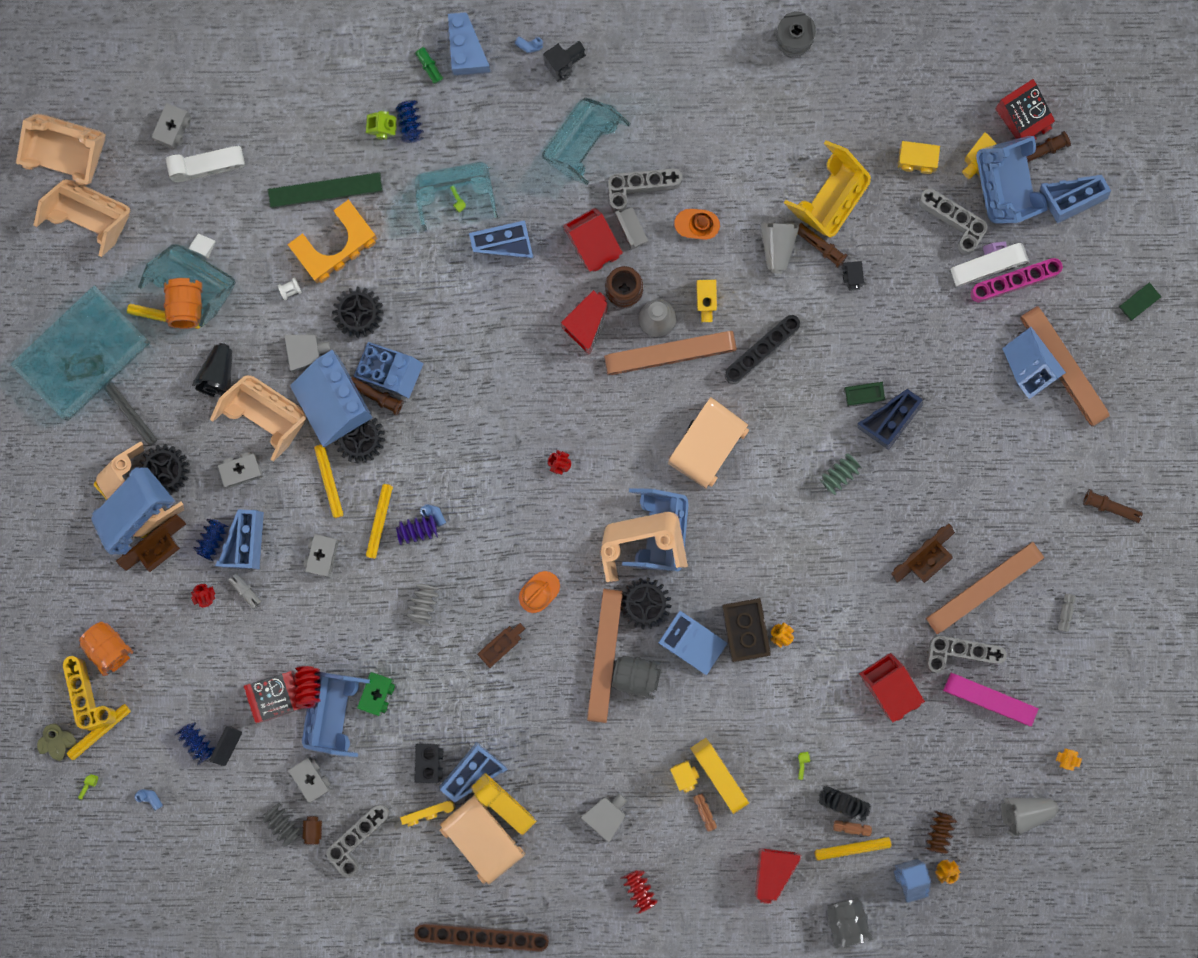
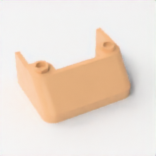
M63 180L38 201L33 226H39L46 219L53 224L62 223L66 219L98 233L97 242L101 245L98 256L102 257L116 244L129 218L130 208L86 186L78 185L75 181Z
M249 375L242 377L219 397L210 418L213 422L222 413L230 419H238L244 415L271 433L273 436L270 439V443L275 448L270 459L273 462L289 447L307 419L301 407L257 378Z
M141 441L116 456L97 475V485L107 500L125 481L122 476L130 471V460L144 451ZM182 501L166 511L163 508L159 509L160 513L153 514L133 537H143L165 523L170 517L184 511Z
M663 512L607 525L604 530L601 547L606 582L619 581L615 560L620 556V543L654 536L656 544L660 549H673L676 568L688 567L678 516L673 512Z

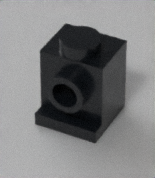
M862 261L842 263L841 269L846 271L843 272V282L847 283L848 290H860V287L864 285Z

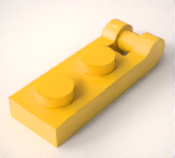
M450 800L402 816L400 820L402 825L407 824L410 827L418 824V819L426 817V820L438 817L437 813L441 811L445 813L452 812L455 809V804Z

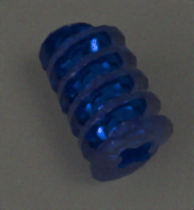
M404 101L395 108V111L399 113L397 114V119L400 120L398 126L401 127L399 131L403 135L401 137L402 142L412 143L424 139V137H419L420 134L424 133V130L418 129V127L422 126V123L416 122L421 116L415 115L420 110L413 107L418 104V101Z
M206 519L210 526H203L207 532L199 534L203 540H196L200 547L193 546V549L197 552L196 554L214 562L210 555H217L214 548L221 547L217 541H224L220 534H227L224 527L230 526L214 519Z
M193 722L179 730L175 736L181 734L178 738L179 742L186 740L183 747L190 746L188 753L195 752L192 759L200 758L197 763L199 766L211 757L215 746L208 748L211 741H203L206 735L199 736L201 728L194 730L196 722Z

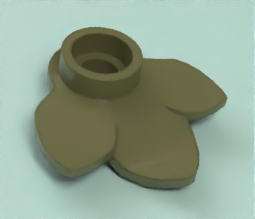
M48 724L43 730V736L38 740L37 749L40 754L49 752L53 759L61 761L65 756L66 748L75 746L77 742L71 732L62 730L57 724ZM54 731L56 736H50L49 732Z

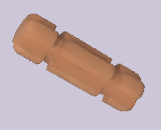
M703 794L694 796L693 799L696 805H698L697 808L703 822L706 823L707 831L716 829L717 825L712 820L713 816L707 803H705L706 800Z
M835 820L833 830L858 835L861 833L864 836H870L872 827L870 825L861 826V824L843 823V821Z

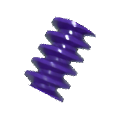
M429 515L428 521H426L424 516H422L421 522L414 518L413 524H411L409 519H407L406 525L399 521V526L396 527L400 545H403V539L407 544H410L411 538L414 542H418L419 536L422 541H425L426 535L429 539H433L434 533L438 538L436 523L432 515Z

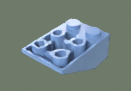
M1032 327L1002 348L1017 384L1028 399L1034 397L1066 373Z
M368 342L354 377L397 395L410 398L424 363L412 356Z
M679 611L658 644L707 675L728 643Z

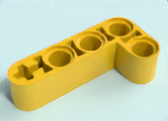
M74 656L67 657L63 662V670L76 725L81 729L91 731L113 724L117 719L116 711L105 706H95L85 661ZM78 680H81V686L77 689L76 683ZM83 698H85L86 703L83 707H81L80 702ZM107 711L108 717L106 720H103V713ZM89 716L90 722L85 726L84 721Z
M707 738L690 747L733 814L750 804Z
M486 773L471 786L475 796L486 807L490 806L521 835H524L537 822L521 804Z

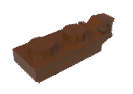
M519 623L514 629L511 626L507 629L505 628L477 655L491 668L522 639L519 635L526 628L522 623Z

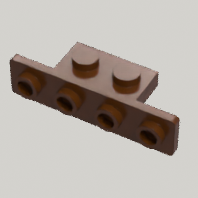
M178 514L170 517L164 524L153 530L151 534L117 559V564L127 571L141 561L146 570L151 572L180 549L172 535L186 525L185 521Z
M950 524L941 527L937 534L931 539H927L919 550L912 552L903 564L897 565L892 572L894 580L898 583L912 571L925 583L951 561L953 556L942 544L955 533L953 527Z

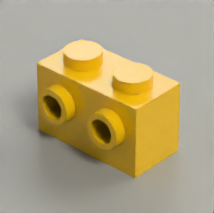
M902 141L897 168H902L906 172L921 170L923 174L936 172L940 146Z
M688 760L670 768L679 791L684 790V793L695 789L694 785L697 784L696 779L699 778V775L694 766L690 767Z

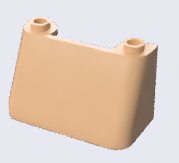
M34 114L23 120L16 164H20L23 168L30 170L40 165L73 175L72 179L76 181V184L86 186L92 181L106 135L103 132L47 115Z
M710 397L673 452L668 464L705 489L708 486L712 487L718 479L715 476L737 441L740 438L744 439L749 432L748 424Z
M475 795L440 824L442 827L440 832L446 839L450 837L477 870V877L483 884L487 882L490 885L526 854L520 846L518 847L514 844L515 841L488 811V808L486 806L483 807V804Z

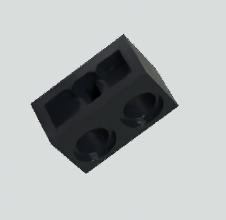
M415 744L414 783H439V779H443V768L440 767V760H443L444 749L440 748V744ZM427 748H431L435 752L432 759L425 757V750ZM426 768L433 769V778L428 779L425 777L424 770Z

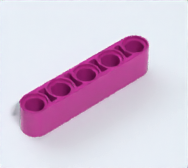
M1051 258L980 282L971 290V298L973 301L980 303L1055 278L1062 271V262L1059 259ZM1048 265H1055L1057 271L1054 273L1051 272L1048 269ZM1031 270L1038 272L1039 277L1037 279L1031 277ZM1012 277H1019L1021 280V284H1014L1012 281ZM995 282L1002 284V291H998L994 288ZM976 289L984 290L985 296L979 297L976 294Z
M953 673L949 674L943 691L1030 727H1032L1039 710L1037 707Z

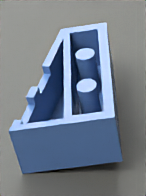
M467 12L448 14L453 75L490 73V66Z
M1097 175L1078 178L1072 181L1062 180L1058 183H1042L1039 192L1044 195L1047 207L1058 224L1107 200L1111 190L1103 176Z
M525 220L469 233L474 253L533 258Z
M237 510L229 530L230 534L226 544L223 545L222 554L215 566L260 570L264 512Z
M476 742L439 788L456 802L473 791L471 786L484 773L494 778L508 769L501 761Z
M915 859L895 865L894 876L896 882L901 884L906 903L929 897L928 893L931 882L924 862Z

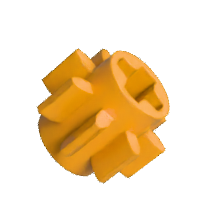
M785 622L782 625L776 624L771 630L773 637L770 640L780 648L788 646L794 639L792 634L794 629Z
M1064 748L1063 753L1058 752L1056 761L1060 762L1059 767L1074 771L1075 767L1080 768L1082 758H1078L1079 752Z
M943 860L937 865L935 873L941 883L946 881L947 884H953L958 880L961 871L954 860L951 863L948 860Z

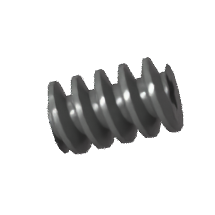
M278 803L264 814L265 817L262 822L270 821L267 828H275L272 834H280L277 841L285 840L282 847H286L302 834H297L300 829L299 827L292 828L295 821L287 822L290 815L283 817L285 809L278 810L281 805Z

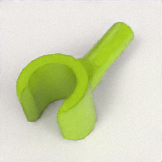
M453 185L450 189L457 200L453 206L460 213L465 209L466 204L460 198Z
M802 752L798 755L800 767L798 779L803 780L804 763L810 762L808 752Z
M90 774L85 778L83 789L78 796L79 799L82 800L89 785L96 786L98 776Z

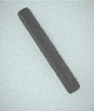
M113 383L108 384L104 388L107 394L146 443L150 446L157 442L155 435Z

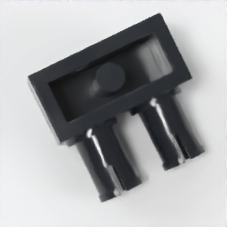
M577 41V43L566 50L562 49L558 43L543 53L544 64L557 82L560 80L564 81L571 76V72H573L572 65L586 56L584 53L585 48L580 41Z

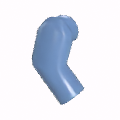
M519 36L514 44L525 52L532 53L542 49L543 40L536 37L533 41L527 42Z
M426 504L420 508V514L427 517L432 515L438 527L446 524L439 507Z
M141 789L135 794L137 802H150L155 811L163 806L153 790Z

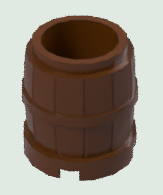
M620 266L615 268L606 279V296L616 307L623 309L631 308L642 298L643 281L641 276L631 267ZM623 284L630 288L629 291H626V294H622V291L619 290V287H622Z

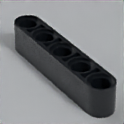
M788 315L727 368L725 373L726 381L729 384H737L798 331L800 327L799 318L795 315ZM794 321L796 328H787L786 322ZM779 333L782 336V340L779 342L774 341L772 334ZM763 345L767 348L768 352L760 354L757 348ZM751 358L753 365L747 367L743 364V360ZM731 370H735L739 373V377L731 379L728 373Z

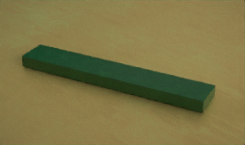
M380 172L268 189L271 209L383 192Z

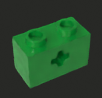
M370 672L368 677L370 682L365 685L357 709L381 716L382 713L385 714L389 705L386 702L388 695H392L394 692V679ZM379 689L382 697L375 700L373 692Z

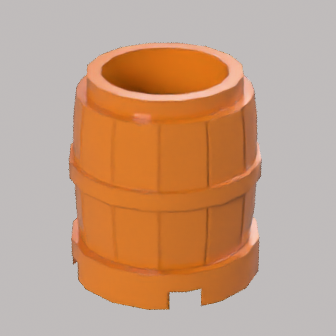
M190 278L170 279L168 284L164 282L165 320L168 325L179 329L197 327L201 321L202 283L198 280H195V283L190 282Z
M96 623L79 639L80 646L87 655V658L98 667V671L103 676H107L109 670L113 672L118 670L130 659L128 654H133L130 646L124 643L119 633L108 623Z

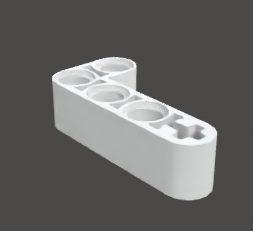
M240 146L228 147L186 158L182 155H172L165 158L169 178L173 182H184L245 166Z
M1017 243L952 267L950 270L956 287H960L1010 268L1015 269L1025 266L1030 262L1024 245Z

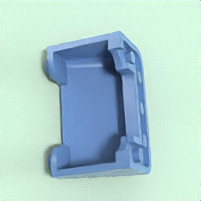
M1026 136L980 149L977 152V164L987 215L993 223H1019L1048 210L1044 195L1040 192H1033L1026 156L1034 154L1036 150L1034 136Z
M137 467L133 469L123 484L100 508H97L92 513V523L104 549L109 554H126L131 549L129 545L133 542L131 537L153 514H159V509L163 506L170 508L175 502L148 468Z

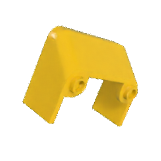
M825 140V146L832 152L827 161V169L831 175L812 203L801 201L797 205L785 200L784 204L797 218L821 234L833 237L837 234L869 186L871 176L847 148Z

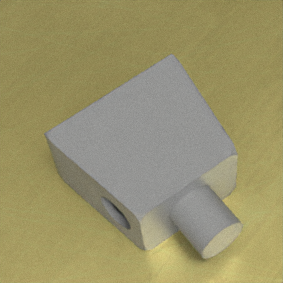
M284 335L290 371L292 373L307 369L316 359L321 357V354L331 351L330 342L319 343L316 335Z
M618 794L612 802L607 797H604L583 814L581 818L605 840L610 842L626 816L620 809L627 800L621 794Z

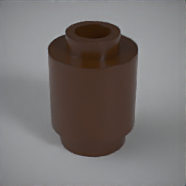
M307 816V820H303L302 839H304V844H320V839H322V820H318V816Z

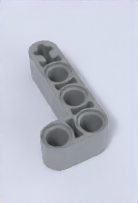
M677 169L613 174L608 181L610 207L614 212L618 210L619 212L624 211L627 208L626 194L678 189L682 184V174ZM663 176H665V184H663ZM671 176H675V183L672 182ZM652 177H657L660 182L653 185L649 180ZM633 179H639L641 184L633 186L630 182ZM619 180L622 185L619 188H614L612 182ZM616 199H621L624 203L622 206L617 207L613 202Z
M927 189L921 194L919 205L924 210L964 233L957 245L958 251L963 255L971 254L987 230L986 222L935 190ZM928 196L931 197L929 203L925 201ZM940 206H947L949 208V212L943 213L940 210ZM962 215L965 218V223H959L956 216ZM974 225L980 226L981 229H982V232H981V233H976V232H974L973 226H974ZM969 241L972 248L966 249L963 246V242Z
M936 636L929 643L926 667L933 673L943 671L946 666L947 656L1000 664L1006 660L1007 653L1000 646ZM938 639L944 643L942 650H937L934 646L935 641ZM956 643H960L963 647L960 654L954 651ZM976 646L982 650L980 657H975L973 654V649ZM997 650L998 654H1001V657L996 660L994 656H987V652L994 653ZM935 658L941 663L937 670L931 666V662Z
M381 804L373 807L327 850V858L343 876L352 877L359 871V863L351 855V852L389 818L390 811L387 806ZM377 809L379 811L384 810V818L379 817L375 821L371 819L377 815ZM366 821L370 824L369 832H364L361 829L362 822ZM348 835L355 836L356 843L354 845L347 843L346 838ZM334 848L340 849V858L333 857L332 850ZM349 862L354 865L353 873H348L345 870L346 863Z

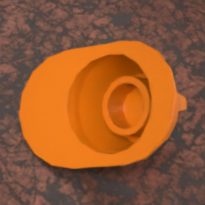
M685 209L678 213L674 221L677 233L687 238L711 239L718 234L720 229L718 217L713 212L705 209Z
M548 571L538 572L519 593V602L522 608L530 613L541 612L559 593L560 582L557 576Z

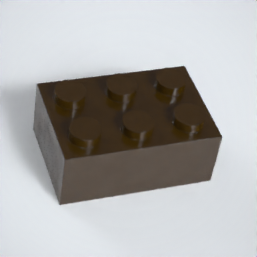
M761 598L723 604L722 611L731 661L738 662L771 656Z

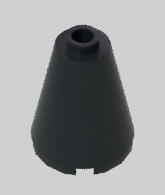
M224 343L214 345L192 383V386H196L195 390L214 397L215 394L222 396L231 388L233 351L229 345Z

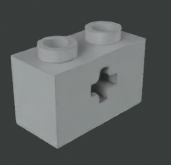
M166 103L151 138L159 144L176 150L177 146H180L183 141L185 128L187 129L190 125L191 118L189 113Z
M251 452L243 453L240 455L241 458L235 460L228 458L218 465L225 488L228 489L264 477L256 454H251ZM239 465L244 467L242 473L236 471L239 469Z
M314 534V537L310 538L308 549L311 550L309 557L306 556L304 561L305 572L331 577L339 540ZM322 550V553L325 554V557L320 558L319 561V558L316 557V554L320 553Z
M311 757L288 770L308 803L315 801L331 790L329 779L326 775L322 776L319 771L321 769L316 759L312 760ZM308 775L315 776L314 783H308Z

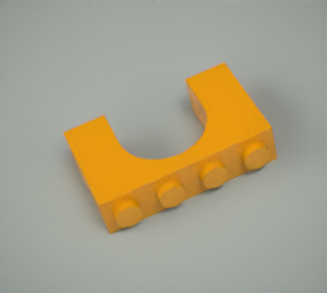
M349 199L333 210L348 232L347 244L341 252L335 255L320 254L313 248L303 233L287 244L316 283L325 282L329 279V274L333 271L341 270L345 266L344 263L350 259H356L361 254L360 251L364 248H371L376 243L375 240L378 239Z

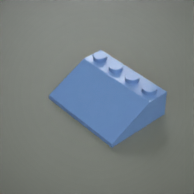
M333 350L316 359L290 385L323 447H326L373 418L340 357Z

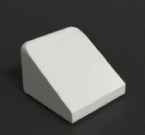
M198 234L190 245L189 250L209 258L216 241Z

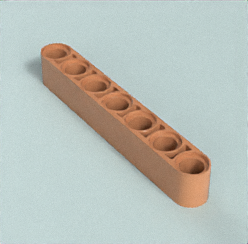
M1036 306L1021 315L1020 319L1025 328H1033L1066 372L1059 379L1088 423L1094 427L1108 418L1110 415L1107 408L1042 310Z
M726 331L605 355L604 358L607 374L615 375L736 351L737 347L734 332Z
M1031 542L926 618L927 622L936 634L941 633L1045 557L1035 543Z
M603 589L587 721L607 723L623 592L621 590Z

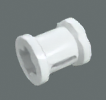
M295 277L286 284L277 285L284 301L289 296L302 293Z

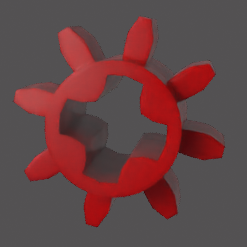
M559 450L556 453H552L548 458V465L551 466L550 471L560 475L563 472L569 471L572 464L571 460L568 459L569 454Z
M199 584L191 592L193 604H199V607L202 608L210 606L213 600L216 599L213 587L208 588L207 584Z

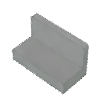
M633 207L619 212V210L615 212V217L631 250L648 243V239Z

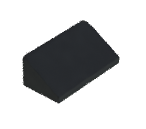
M226 726L209 759L210 762L226 766L242 735V731L232 726Z

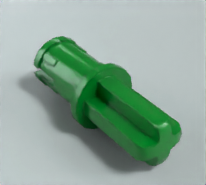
M426 48L418 49L415 55L423 65L422 69L426 70L434 84L442 81L443 77L435 65L436 62L431 59Z

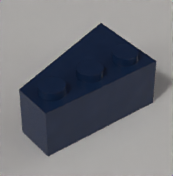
M906 389L887 402L886 405L858 422L857 427L889 450L923 406V399Z

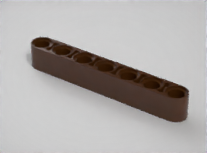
M430 922L420 923L414 931V936L418 941L428 943L527 951H544L549 944L548 935L540 931ZM419 928H427L429 931L428 936L422 937L419 934ZM446 929L448 937L440 938L438 930ZM458 931H466L468 934L467 939L460 940L457 936ZM477 933H486L487 940L484 942L479 941ZM499 933L504 934L507 937V941L499 943L496 940V935ZM523 935L526 938V943L519 945L515 940L516 936ZM540 936L546 941V944L541 947L535 943V939Z

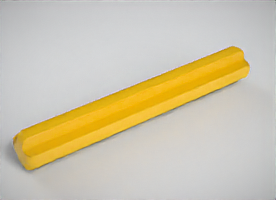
M129 304L127 307L128 314L166 322L165 311ZM201 321L199 322V325L194 328L199 329L201 326Z
M320 444L314 447L332 515L334 518H340L343 516L341 503L326 449Z
M383 484L366 551V557L375 559L377 556L393 486L389 484Z
M126 704L120 706L116 710L117 719L113 724L92 730L66 753L71 760L79 757L131 712L130 708Z
M886 837L815 850V858L819 861L891 848L892 844L890 838Z

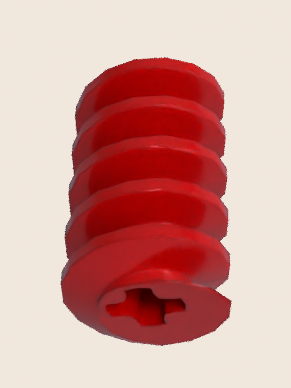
M312 666L295 668L297 670L295 676L298 678L295 681L298 686L296 687V693H298L296 695V700L298 701L296 707L302 709L316 707L315 704L321 702V700L315 698V696L321 693L315 690V688L320 687V684L315 683L316 680L320 679V676H316L315 673L320 672V669Z
M636 870L621 877V879H627L623 885L631 887L627 894H634L630 900H637V903L633 906L634 908L640 907L637 914L649 910L658 902L657 899H651L655 895L654 892H647L651 885H644L648 881L647 877L641 878L645 873L644 870Z

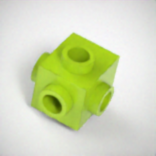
M387 111L367 114L366 133L375 135L377 139L381 140L394 136L397 127V117L389 115Z

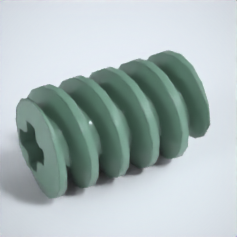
M848 453L845 454L846 460L841 458L839 460L840 465L835 463L833 465L835 470L829 468V475L824 473L822 474L823 480L820 479L825 488L833 495H836L835 488L842 490L840 483L848 485L846 478L854 479L852 473L859 475L858 468H861V466Z

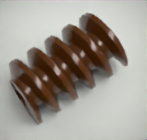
M934 810L939 816L932 817L936 824L930 825L934 832H928L932 840H926L930 847H924V849L941 854L949 853V850L944 846H951V843L946 839L953 838L949 831L955 830L951 823H957V820L952 815Z

